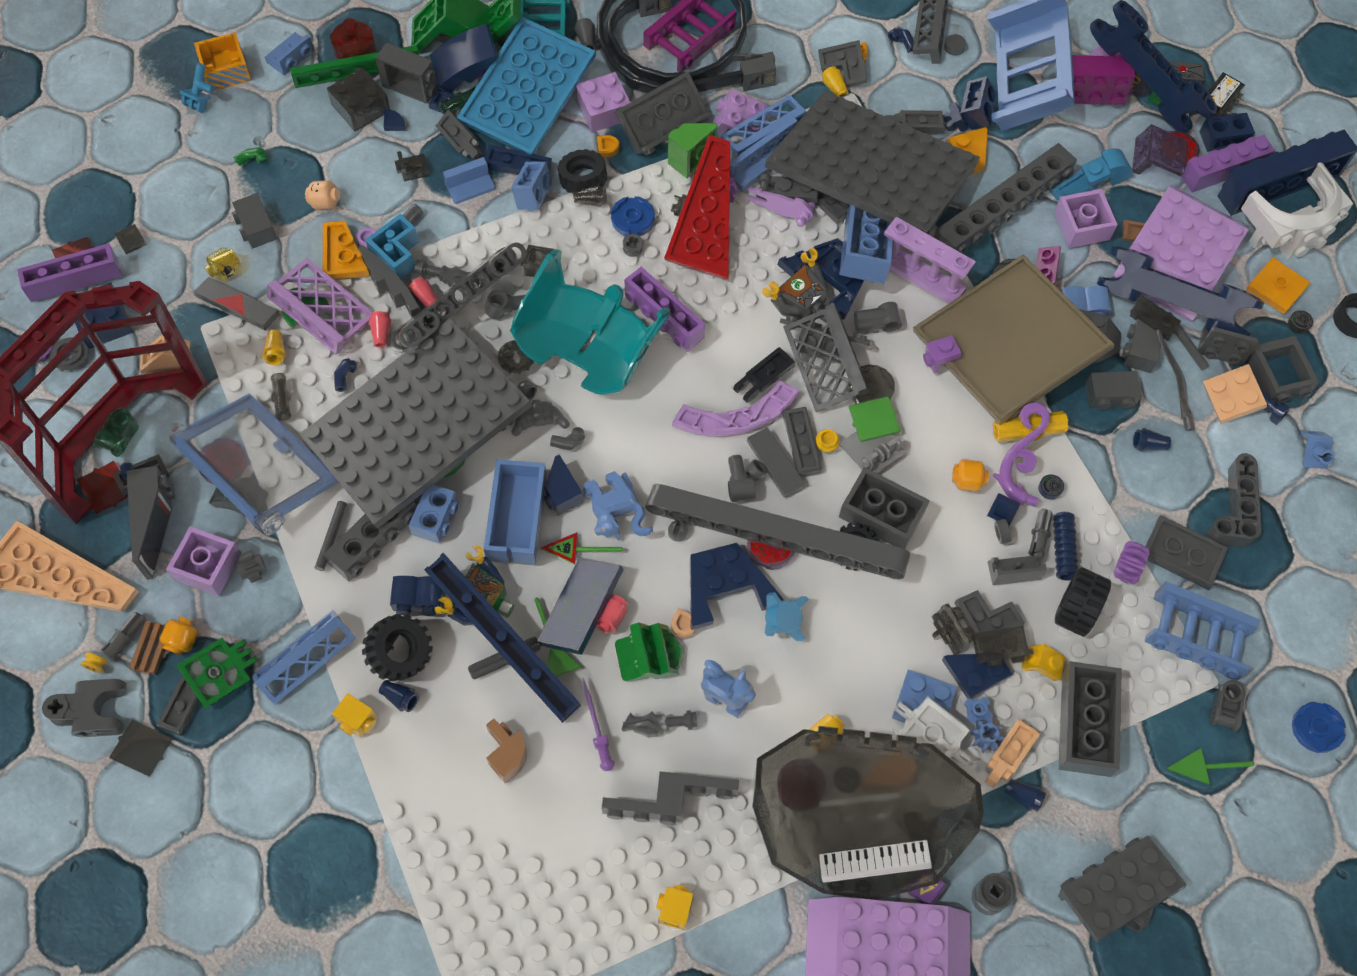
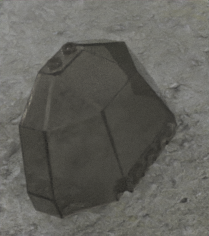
M818 726V731L803 729L757 758L752 807L772 865L823 894L878 900L935 885L940 881L979 833L984 814L981 784L933 744L916 743L917 737L897 735L896 740H892V734L870 732L869 737H865V731L843 729L842 734H838V728ZM923 840L928 842L931 869L825 883L822 881L819 854Z

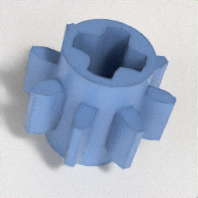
M992 719L984 725L979 720L976 724L978 730L973 729L970 732V735L975 737L972 746L982 748V753L989 748L995 752L998 749L997 743H1002L1004 740L1003 736H999V731L1002 727H996L992 724ZM983 734H984V735H988V734H989V735L991 736V738H989V737L984 738V737H983Z

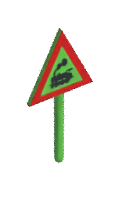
M578 532L540 547L541 550L574 565L576 562V552L623 551L622 547H577Z

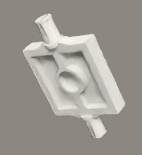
M929 696L913 711L901 703V701L898 703V706L896 705L894 711L906 719L904 726L895 736L897 740L937 771L952 756L963 763L964 766L968 764L972 757L960 749L963 738L970 731V728Z

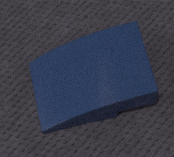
M488 24L474 27L456 35L430 54L438 88L452 93L463 81L472 83L498 59Z

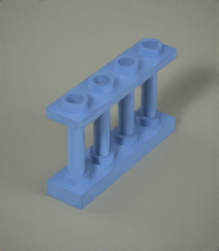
M1167 581L1155 591L1153 600L1162 603L1164 606L1159 628H1154L1145 637L1146 643L1151 644L1156 649L1173 653L1180 659L1195 662L1202 668L1219 672L1229 679L1239 680L1249 672L1250 666L1240 662L1244 637L1247 638L1259 628L1260 619ZM1174 608L1187 614L1182 638L1168 633ZM1197 618L1211 624L1206 648L1192 643ZM1221 628L1229 630L1234 634L1230 657L1216 653Z

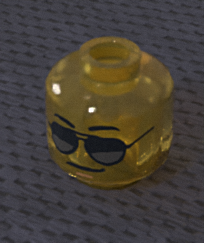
M221 247L207 255L206 261L208 265L204 267L211 278L216 276L218 280L224 281L239 272L238 266L241 263L232 249L228 250L225 247Z

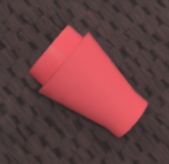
M423 277L415 279L408 287L412 296L425 307L437 299L429 281Z
M376 311L371 313V318H369L373 346L383 348L387 346L392 319L389 313Z

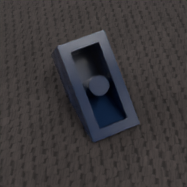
M560 454L555 456L545 485L546 496H544V500L550 510L554 509L556 514L560 515L582 504L583 493Z

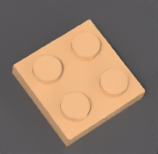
M1249 364L1203 381L1220 424L1267 408V403Z

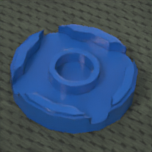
M634 196V198L624 197L612 207V225L618 233L624 236L629 234L642 236L649 232L654 225V208L646 199Z
M1309 702L1301 706L1293 715V734L1298 742L1310 751L1328 753L1338 748L1345 740V721L1340 713L1331 705Z

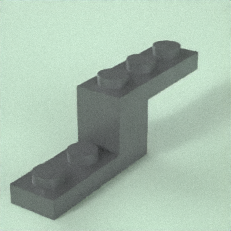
M660 771L656 803L603 797L602 814H607V818L616 820L627 816L633 817V820L637 822H649V819L660 820V823L664 825H675L676 822H681L684 791H689V794L702 797L707 793L716 794V797L720 799H731L732 796L737 797L739 780Z

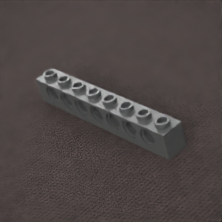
M1057 143L936 229L934 238L964 254L970 245L978 244L984 235L988 232L990 234L993 233L1002 222L1007 223L1017 211L1022 212L1031 201L1039 200L1046 190L1055 188L1063 178L1068 179L1075 170L1073 167L1077 159L1061 144Z

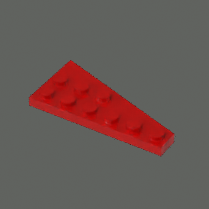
M709 135L664 259L665 261L729 281L730 141Z

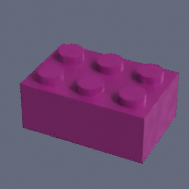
M1073 55L1075 104H1126L1135 73L1123 56Z

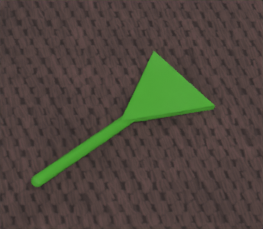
M536 597L535 603L543 626H545L547 619L540 599ZM550 648L547 667L555 676L582 668L565 651Z

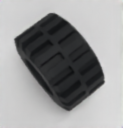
M1084 567L1078 569L1055 614V624L1085 637L1092 630L1106 603L1111 589V580Z
M394 614L378 621L367 631V637L363 639L362 643L365 645V648L362 649V655H366L367 659L364 660L366 666L370 665L372 667L370 671L373 674H379L378 678L382 680L387 678L389 679L388 681L393 682L401 681L417 675L418 672L426 667L425 664L431 659L428 655L430 652H433V646H429L432 637L431 635H426L425 632L428 629L426 626L421 627L419 625L421 622L419 619L412 620L411 615L407 614L404 616ZM392 633L403 636L408 642L409 655L406 661L402 663L393 661L386 653L385 641L388 635Z

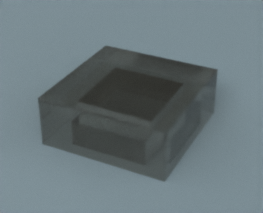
M135 224L114 233L125 254L146 245Z

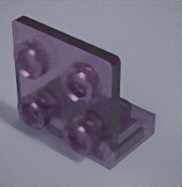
M1151 124L1135 139L1132 172L1140 175L1154 164L1171 173L1182 176L1185 173L1187 140Z

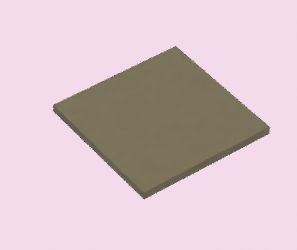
M1024 254L913 327V332L925 345L950 335L953 336L961 351V358L944 363V366L999 425L1019 413L1025 405L1034 403L1114 348V343Z

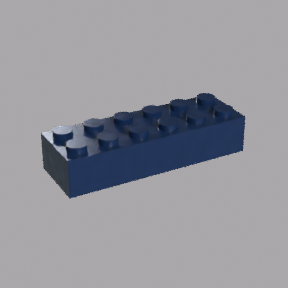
M1345 129L1338 132H1330L1318 139L1313 138L1299 146L1293 145L1283 152H1274L1269 157L1255 159L1247 165H1238L1229 172V176L1223 183L1217 197L1230 216L1243 212L1241 210L1248 196L1254 191H1257L1267 202L1311 187L1307 178L1312 175L1318 163H1323L1332 177L1336 178L1342 175L1357 153V145Z

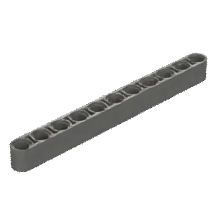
M654 484L645 505V509L648 512L658 516L680 520L684 523L892 579H903L905 577L911 556L908 550L901 547L663 484Z

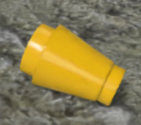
M836 66L829 67L822 73V82L832 93L839 97L849 93L841 70L837 69Z
M278 330L268 331L262 351V357L269 365H279L286 357L282 333Z

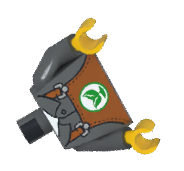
M814 248L809 249L810 259L806 252L801 254V260L804 263H808V267L804 265L780 287L776 282L772 281L767 283L770 289L766 287L762 290L763 296L772 298L771 302L782 316L789 315L802 319L826 309L824 303L827 297V286L819 264L815 263L818 253Z

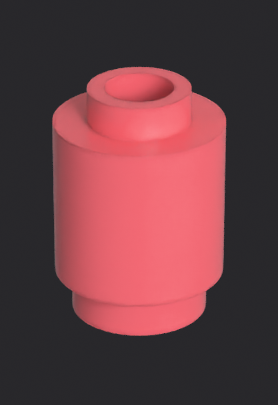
M611 595L596 625L600 631L604 633L616 632L627 613L628 603L626 600L618 595Z

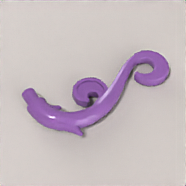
M1034 402L1028 403L1022 408L1020 420L1024 427L1031 429L1033 425L1029 422V416L1031 414H1038L1042 418L1040 426L1009 449L1002 460L1000 475L994 473L993 477L999 482L1003 491L1010 499L1017 501L1021 505L1025 503L1036 507L1039 498L1028 495V492L1022 489L1021 483H1017L1016 486L1012 479V466L1016 458L1020 457L1023 459V463L1016 464L1017 470L1021 473H1030L1036 467V455L1025 448L1042 434L1050 420L1047 408L1040 403Z

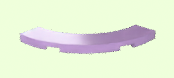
M778 380L770 392L756 404L728 411V413H713L712 411L699 410L683 404L674 418L672 426L689 433L704 436L722 437L744 434L763 427L779 417L783 410H787L799 394V389Z

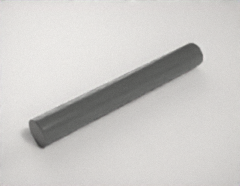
M1171 312L1166 313L1163 318L1201 371L1207 369L1210 365Z
M344 501L337 502L314 567L316 570L324 571L327 561L323 554L334 544L347 507V503Z

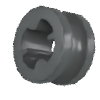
M637 234L625 236L623 239V252L630 257L640 255L643 250L642 238ZM630 243H634V245H636V247H635V248H632L631 245H630V247H629V244H630Z

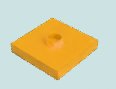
M1273 257L1246 289L1284 315L1311 282Z

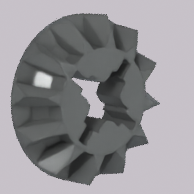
M73 337L65 338L58 341L51 349L50 360H52ZM82 341L72 351L74 353L72 359L68 360L66 357L56 368L62 372L65 370L73 372L74 368H82V363L88 361L87 355L89 350L86 344Z

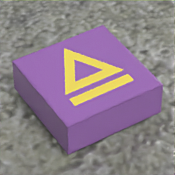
M922 870L908 889V893L924 904L934 905L945 890L946 884L925 870Z

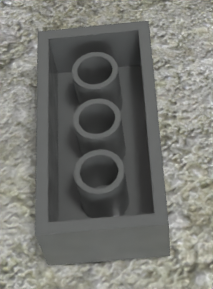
M1070 661L1063 669L1059 770L1112 777L1120 769L1122 668Z

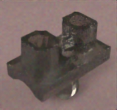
M949 603L944 604L932 616L933 624L937 629L932 634L934 640L942 638L945 645L949 646L954 655L961 653L977 637L972 628L962 627L960 622L964 619V614L958 606L950 607Z

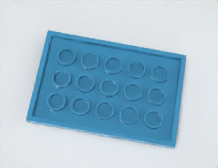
M521 17L497 54L498 59L490 65L457 116V119L477 132L512 149L532 156L538 150L576 89V85L581 81L596 57V51Z

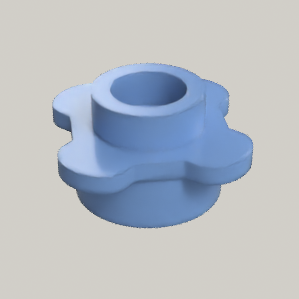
M982 697L979 700L969 698L965 701L967 720L970 723L974 724L979 720L981 722H988L993 718L992 713L989 711V699L986 697ZM980 708L981 712H977L976 709Z

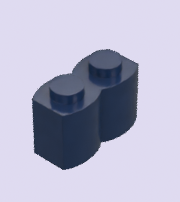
M393 576L390 606L393 611H396V614L411 615V612H421L424 616H435V607H444V603L438 601V599L445 597V593L430 576Z

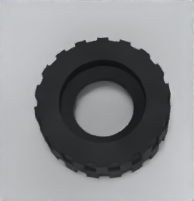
M579 149L569 152L562 157V160L559 161V166H557L562 188L574 195L591 194L594 191L600 190L605 185V181H607L605 159L594 150ZM588 168L593 170V172L583 176L572 175L578 169Z

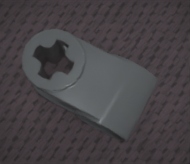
M1228 680L1215 691L1213 707L1209 716V725L1215 726L1217 724L1230 728L1232 732L1239 730L1242 723V711L1246 695V689L1241 682ZM1226 689L1234 694V699L1227 695Z

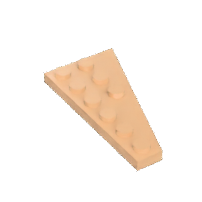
M19 521L14 523L0 541L1 590L117 612H124L139 593L136 588Z

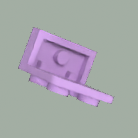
M730 89L724 99H719L716 110L719 112L715 116L713 123L718 125L717 137L721 138V135L728 128L733 129L768 108L767 104ZM752 125L747 128V131L757 132L761 127Z

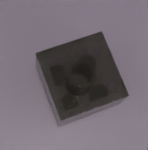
M363 67L327 87L331 105L354 132L383 116L384 109H390L387 94Z

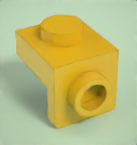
M1046 644L1028 646L1026 648L1021 667L1024 671L1036 670L1053 681L1061 680L1066 660L1064 655Z

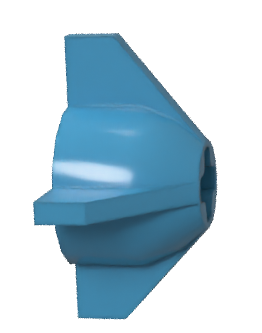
M775 592L768 593L766 595L767 610L765 613L766 626L764 632L766 636H773L775 633H786L796 641H803L805 637L799 629L802 622V611L800 608L809 600L807 596L799 597L794 601H781Z

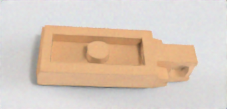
M1018 718L989 760L990 763L987 767L992 769V772L985 780V783L994 788L1001 777L1008 780L1041 733Z

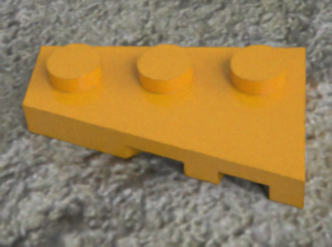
M346 221L323 223L322 271L333 280L370 276Z

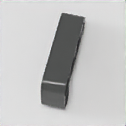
M1242 453L1238 455L1228 468L1230 516L1218 517L1207 530V537L1224 546L1246 548L1261 533L1257 460L1251 454Z

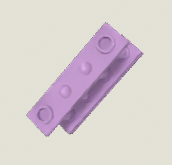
M895 217L884 232L885 236L893 240L892 259L889 270L948 304L963 295L967 286L960 283L959 280L960 278L962 280L965 279L976 261L902 219ZM901 245L910 249L912 254L900 249ZM920 256L931 261V266L921 261ZM940 267L952 273L951 277L939 271Z

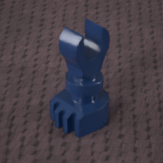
M1260 388L1267 403V408H1264V410L1272 412L1269 419L1277 425L1287 415L1290 407L1283 402L1277 405V401L1274 399L1270 400V397Z

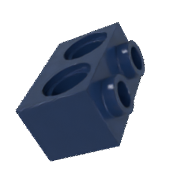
M987 76L967 81L960 113L971 130L991 126L997 92Z
M1247 112L1211 116L1205 119L1199 131L1207 152L1224 149L1233 143L1244 142L1255 134Z

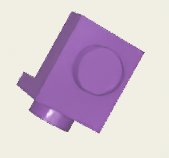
M952 335L926 343L925 354H923L925 365L931 367L934 374L939 372V365L961 358V351Z

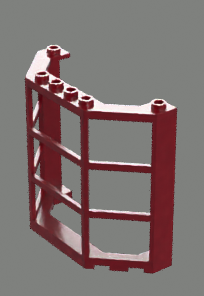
M141 281L129 282L128 286L114 287L113 285L94 287L92 291L77 293L75 290L64 292L0 356V445L54 508L76 525L93 508L91 503L75 493L76 461L140 394L175 389L190 400H193L208 384L160 294ZM125 304L142 316L90 324L84 313L91 309ZM78 321L82 329L18 392L13 385ZM156 323L167 343L108 352L96 332ZM88 336L100 357L38 418L25 399ZM171 350L182 369L124 377L113 359ZM106 364L117 382L58 443L45 425ZM23 413L35 427L36 468L23 454V442L34 432L30 426L23 422ZM43 438L54 451L55 491L44 479Z

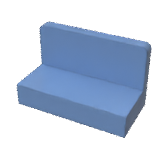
M484 157L443 172L445 186L454 204L462 203L495 190Z

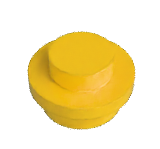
M825 429L817 434L815 443L819 450L829 453L838 448L839 437L835 431Z

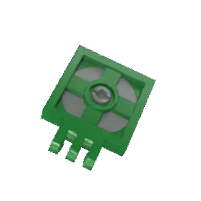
M222 637L176 665L204 709L250 682L251 679L245 672V669L259 660L256 656L248 661L245 659V657L253 653L251 648L240 652L239 649L247 644L245 639L229 648Z

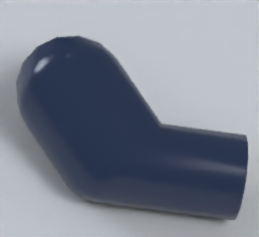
M894 28L888 32L890 41L904 43L907 52L913 51L914 40L909 30Z
M350 358L343 359L334 371L335 391L343 392L347 390L346 375L348 372L354 373L357 369L355 360H350Z

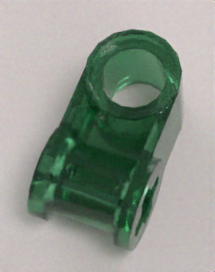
M118 408L114 410L103 427L97 432L94 438V446L99 449L109 450L112 455L119 457L124 453L128 443L138 431V422L127 409Z

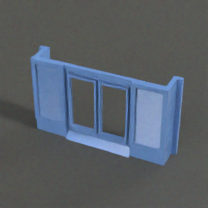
M1022 0L988 13V21L996 34L999 111L992 113L993 123L996 122L1001 131L1075 106L1072 40L1067 1ZM1055 39L1054 55L1008 70V55ZM1056 62L1057 78L1009 93V78Z

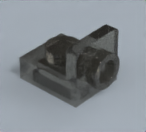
M401 151L397 152L399 160H395L397 174L402 173L404 182L430 176L424 154L403 158Z

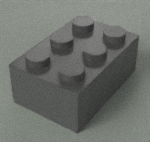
M864 467L842 504L839 518L852 523L854 526L856 522L861 523L860 527L862 528L864 525L869 526L868 531L873 530L875 532L874 536H877V538L893 546L905 549L923 518L930 500Z

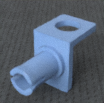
M1300 430V434L1307 438L1303 466L1327 468L1329 464L1334 462L1335 459L1332 457H1335V453L1331 450L1333 437L1321 431Z

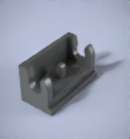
M1042 552L1026 557L991 558L987 563L992 585L1041 580L1047 571L1046 563L1041 564L1040 562L1043 555Z

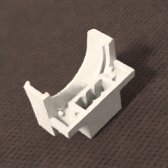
M1318 163L1312 175L1307 178L1308 183L1321 200L1318 201L1317 207L1313 208L1309 205L1291 214L1272 206L1257 191H1254L1248 196L1241 210L1256 228L1249 240L1252 247L1255 248L1262 244L1264 246L1269 244L1272 249L1277 247L1288 260L1295 256L1299 258L1310 249H1319L1327 243V237L1336 230L1335 226L1337 223L1348 216V211L1354 203L1340 188L1324 164Z

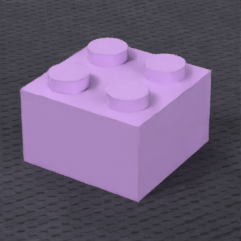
M616 72L576 85V101L591 133L620 124L614 111L627 105L630 101Z
M1102 189L1062 196L1054 211L1068 248L1108 241L1117 227V222Z
M190 526L166 570L174 581L219 597L242 553L235 542Z

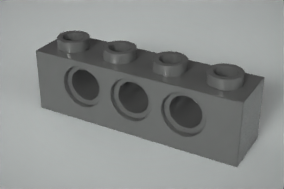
M412 501L398 512L393 520H388L378 529L364 514L323 554L327 563L347 581H350L353 577H358L363 572L365 565L371 559H376L381 554L382 549L389 542L396 540L400 531L406 525H409L417 508L416 503ZM372 532H379L376 537H368ZM361 549L359 554L350 555L353 550Z

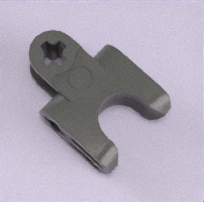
M120 679L79 681L76 683L75 693L55 694L46 698L42 705V713L57 726H72L71 734L73 736L98 737L121 735L124 731V724L115 717H102L101 708L109 699L124 696L127 691V683Z

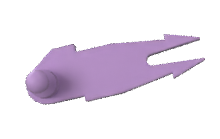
M748 188L747 190L765 198L761 199L747 195L746 198L756 205L760 204L782 216L798 219L796 224L799 227H803L814 216V202L806 203L805 200L797 197L792 199L784 195L762 191L760 188Z

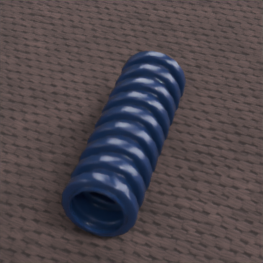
M1059 512L1053 516V527L1055 528L1053 531L1055 535L1054 541L1056 542L1054 545L1056 549L1055 562L1057 564L1055 566L1057 571L1056 577L1061 580H1071L1078 570V564H1076L1078 562L1076 557L1078 553L1076 550L1075 515L1070 512Z

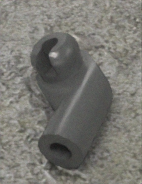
M575 427L567 437L552 435L550 446L572 450L583 443L585 439L584 430L580 427Z

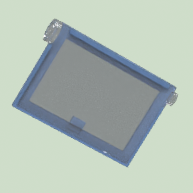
M250 393L187 427L179 423L171 429L170 442L267 536L276 533L285 522L284 515L338 483L327 467Z

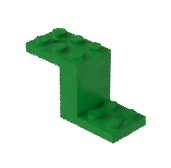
M430 0L412 18L411 46L417 45L418 52L420 53L441 32L453 38L464 31L484 24L490 26L495 44L514 24L516 25L521 18V0H495L490 5L479 0Z

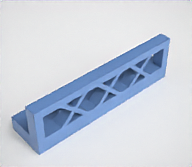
M788 95L721 135V139L731 143V161L790 118L794 117L798 120V123L806 114L805 109L791 95ZM788 103L794 108L791 112L781 111V108ZM768 115L778 116L774 122L764 121V118ZM752 125L761 127L757 132L747 131V128ZM741 136L743 140L735 145L730 138Z
M794 117L790 118L730 161V178L735 179V184L741 192L759 180L760 174H768L772 171L765 167L766 160L797 124V119Z
M332 610L253 674L254 683L275 705L356 637L342 622L338 614ZM338 627L347 635L339 643L329 642L330 634ZM313 647H325L324 655L320 659H309L310 650ZM294 663H305L303 673L299 676L289 675V667ZM273 680H284L283 689L276 695L266 687Z

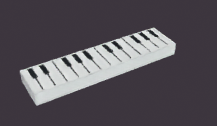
M927 840L819 854L823 883L932 868Z

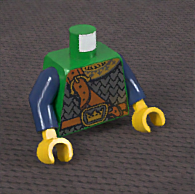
M477 545L472 546L476 550L477 555L473 557L471 553L467 552L466 558L470 561H477V565L472 564L465 577L500 615L509 618L514 609V604L504 600L507 595L504 579L493 563L487 557H483V549ZM448 597L438 599V601L444 603L445 609L439 606L435 607L437 614L447 613L448 617L464 626L473 625Z

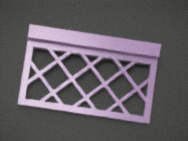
M308 258L303 260L280 280H273L267 285V298L335 355L343 350V345L369 324V318H371V313H373ZM308 267L314 272V277H300V272ZM288 282L298 283V290H287L284 285ZM301 283H314L315 291H301ZM317 283L328 284L331 287V291H318ZM301 297H315V305H305L301 301ZM318 297H332V305H318ZM335 298H345L348 301V306L335 305ZM318 311H332V319H322L318 315ZM335 311L349 312V320L335 319ZM352 312H362L366 317L363 320H352ZM336 325H347L350 331L343 336L336 330Z

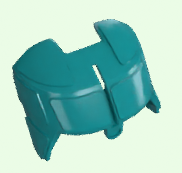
M554 249L546 255L533 278L532 286L522 299L514 316L510 331L521 351L536 363L541 365L553 356H559L587 371L588 375L581 383L582 388L601 395L622 391L630 383L649 345L671 316V309L668 307L660 309L656 313L657 320L647 327L638 316L621 305L624 292L619 285H610L603 296L579 286L565 284L561 266L562 251ZM594 330L597 331L596 336L589 344L587 349L585 351H582V348L590 339Z

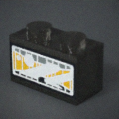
M1223 72L1208 90L1217 107L1216 113L1212 116L1230 115L1233 110L1231 106L1233 104L1237 106L1244 96L1241 92L1245 84Z

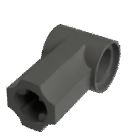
M885 302L878 306V308L854 311L855 329L858 332L875 329L893 332L900 329L902 321L897 303Z

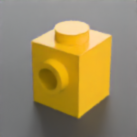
M347 693L332 713L334 719L341 724L339 728L349 736L356 734L360 738L364 733H369L372 730L377 718L373 709Z
M673 885V888L667 887L665 894L660 893L656 906L657 910H661L658 924L685 931L694 893H690L689 888L681 885Z

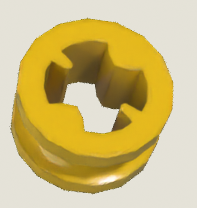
M86 652L84 655L86 660L82 661L80 665L87 670L102 674V666L106 665L108 661L101 656Z

